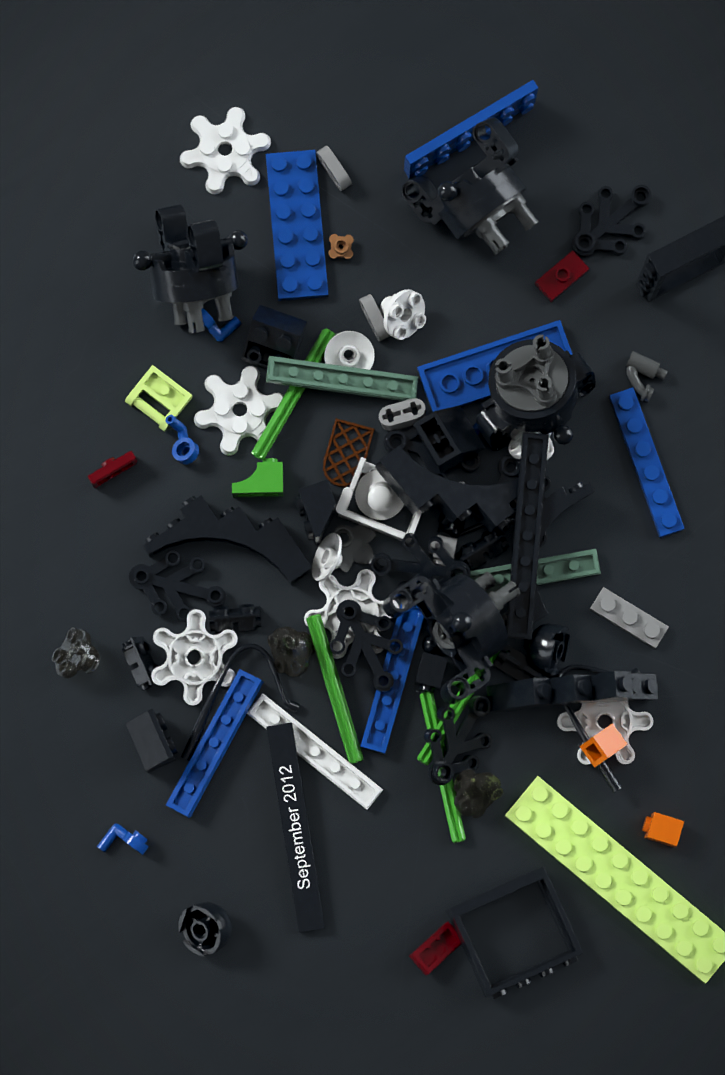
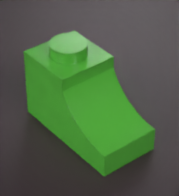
M276 458L262 459V462H257V469L249 478L241 482L232 483L233 497L284 496L283 462H278Z

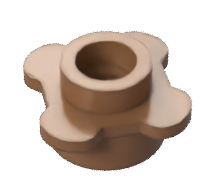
M332 234L329 237V242L331 243V249L328 252L329 256L332 259L352 258L351 244L354 242L351 235L344 237Z

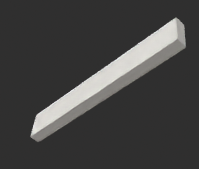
M262 694L247 712V715L266 730L267 726L292 722L297 755L366 810L369 809L383 791L381 787L266 695Z

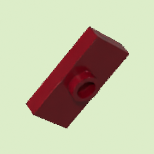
M572 250L535 282V285L552 302L588 272L589 267Z
M131 450L117 459L114 457L107 459L101 464L102 468L87 477L92 486L97 488L136 465L137 459Z
M449 921L445 922L409 955L425 976L430 974L461 945L455 928Z

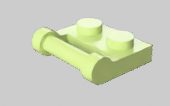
M152 365L129 393L125 402L130 406L134 405L158 423L161 430L166 432L170 428V425L165 421L166 417L139 397L144 391L168 409L170 412L166 417L173 415L176 418L193 396Z

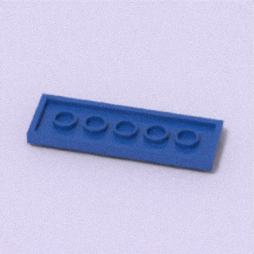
M534 80L405 156L404 172L408 178L414 175L417 177L425 174L429 170V166L434 163L442 164L456 150L461 152L471 145L470 142L475 140L473 129L476 124L494 117L499 119L505 126L513 120V116L520 112L525 114L533 109L538 92V86ZM485 126L486 133L490 135V128L488 126Z
M315 150L266 154L278 301L328 297Z
M558 320L417 367L432 413L455 406L462 407L491 397L488 384L491 365L502 350L516 342L544 335V340L547 336L550 342L558 345L564 351L567 350L572 355L561 321Z

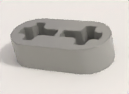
M327 145L316 152L322 166L340 191L352 185L348 174Z
M369 294L360 298V306L377 340L381 341L390 337L384 328L383 317L372 295Z
M408 399L383 407L379 412V421L385 430H398L414 425L413 423L426 417L427 410L424 402L420 399ZM417 407V415H413L412 408ZM389 414H393V422L388 421Z

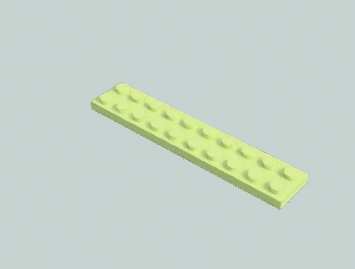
M539 776L535 778L505 814L507 819L704 984L708 982L725 961V932Z

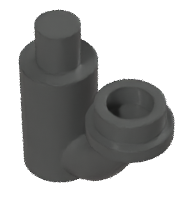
M633 351L626 365L627 376L637 393L641 396L640 401L649 402L654 388H651L649 384L645 388L638 377V373L651 379L656 376L664 380L668 371L660 368V363Z

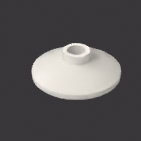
M356 331L338 333L328 342L324 352L325 364L368 370L373 366L375 358L374 348L369 339ZM346 350L353 351V355L350 358L344 357Z
M328 534L322 540L315 553L312 563V576L316 581L322 582L326 580L334 569H338L342 563V540L339 534Z

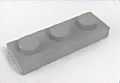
M604 587L589 609L653 649H656L669 626Z

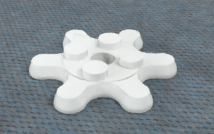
M239 107L231 108L227 112L225 122L220 125L211 124L206 117L201 115L194 117L191 120V129L199 136L200 143L197 148L186 150L180 156V162L183 167L190 169L201 166L208 171L209 176L205 186L206 190L213 195L223 191L225 181L231 176L239 177L248 186L258 184L260 173L252 166L251 158L256 152L265 151L271 145V139L265 133L248 135L244 132L242 125L245 120V112ZM220 145H231L232 152L229 155H221L218 152Z
M254 366L244 368L240 381L234 385L226 384L218 375L208 376L205 380V388L213 395L214 404L210 409L198 411L194 416V423L198 428L206 429L214 426L222 431L223 438L220 443V449L227 456L237 453L239 443L243 438L253 437L257 441L259 440L267 426V416L271 412L276 411L284 397L281 393L264 395L259 392L257 384L260 379V372ZM234 405H246V414L236 416L233 413Z
M364 569L358 573L355 583L348 587L340 585L333 575L319 582V588L326 595L327 602L321 609L309 610L304 616V622L308 626L306 619L309 616L320 614L324 628H327L332 634V641L335 639L340 625L336 610L338 605L345 600L356 601L361 606L362 612L377 617H392L384 612V601L376 600L372 595V587L376 580L375 574L371 570ZM393 600L394 606L399 608L398 603ZM360 622L365 632L380 636L376 626ZM349 627L344 640V652L339 655L332 653L333 658L340 659L344 657L348 646L353 642L355 635L351 627ZM335 642L332 647L335 651H340L343 646L340 642ZM371 645L375 654L383 650V648Z
M198 609L188 613L186 618L187 627L182 633L174 634L166 628H159L153 634L154 643L166 651L167 659L163 665L156 667L152 671V681L160 686L167 684L171 680L180 681L184 686V701L192 706L201 702L204 684L208 681H217L225 666L222 662L223 653L233 648L238 640L237 634L229 629L223 630L217 635L209 634L205 629L206 616L204 612ZM192 650H197L200 653V660L196 664H190L187 659L189 652ZM229 668L221 686H231L236 676L232 669Z
M628 701L582 703L580 710L574 713L590 739L603 730L597 722L601 715H608L612 719V723L628 744L615 753L617 760L621 764H629L635 758L634 749L629 744L630 734L636 730H649L654 722L650 713L632 711L628 706ZM567 712L559 715L557 724L561 730L566 732L576 731ZM580 748L577 753L578 760L585 765L591 764Z

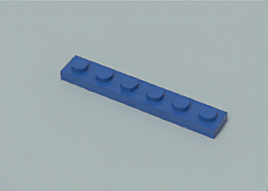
M632 387L609 395V400L659 538L683 531L685 529L634 388Z
M417 606L396 619L391 640L399 639L403 644V649L398 655H392L387 651L383 670L393 676L394 684L388 692L382 693L376 690L361 742V748L382 754L386 752L424 618ZM394 642L390 645L392 651H398L400 645ZM380 677L379 684L382 686L387 685L389 682L386 677Z
M239 669L166 806L191 818L264 683L261 679Z

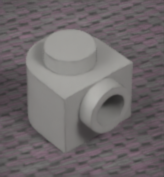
M437 535L443 540V547L454 559L457 538ZM433 541L431 546L439 548L440 544L437 541ZM429 551V554L433 555L432 561L435 565L445 566L436 553Z

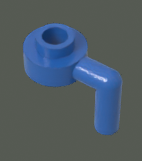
M204 308L201 309L205 329L219 342L223 341L242 324L235 316L220 329L210 314Z
M168 415L165 421L177 431L179 439L173 445L172 455L181 464H190L198 457L199 447L192 439L188 438L187 427L175 416Z
M113 824L97 845L105 853L118 836L142 855L149 847L145 844L148 840L136 830L131 834L119 824Z

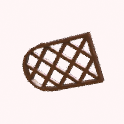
M335 418L326 454L323 458V472L331 484L337 487L350 486L351 482L346 483L343 477L349 473L354 476L357 466L351 468L347 460L356 456L357 460L360 461L358 454L365 450L364 458H367L374 428ZM340 423L351 427L344 430ZM336 425H338L341 432L334 435ZM357 428H361L368 431L361 435ZM354 429L358 437L350 441L346 433ZM368 434H370L369 441H368V445H367L366 442L364 441L363 437H365V436H367ZM343 435L347 443L339 447L335 439ZM360 439L364 448L356 451L352 443ZM333 441L336 449L329 452L331 443ZM350 446L353 454L345 457L341 450ZM339 452L342 460L334 463L331 455ZM327 458L331 463V466L326 468ZM345 462L349 470L340 474L336 466ZM334 468L338 476L331 480L327 475V471ZM338 479H340L341 482H342V484H341V483H337V482H335V481H337Z

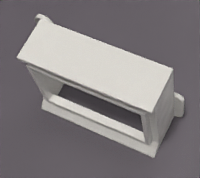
M361 457L350 486L343 489L336 506V511L339 513L338 516L400 541L403 540L405 534H414L422 514L421 510L412 516L406 533L347 510L361 473L366 474L371 470H375L376 465L366 462V458ZM407 538L405 540L406 543L409 544L412 538Z

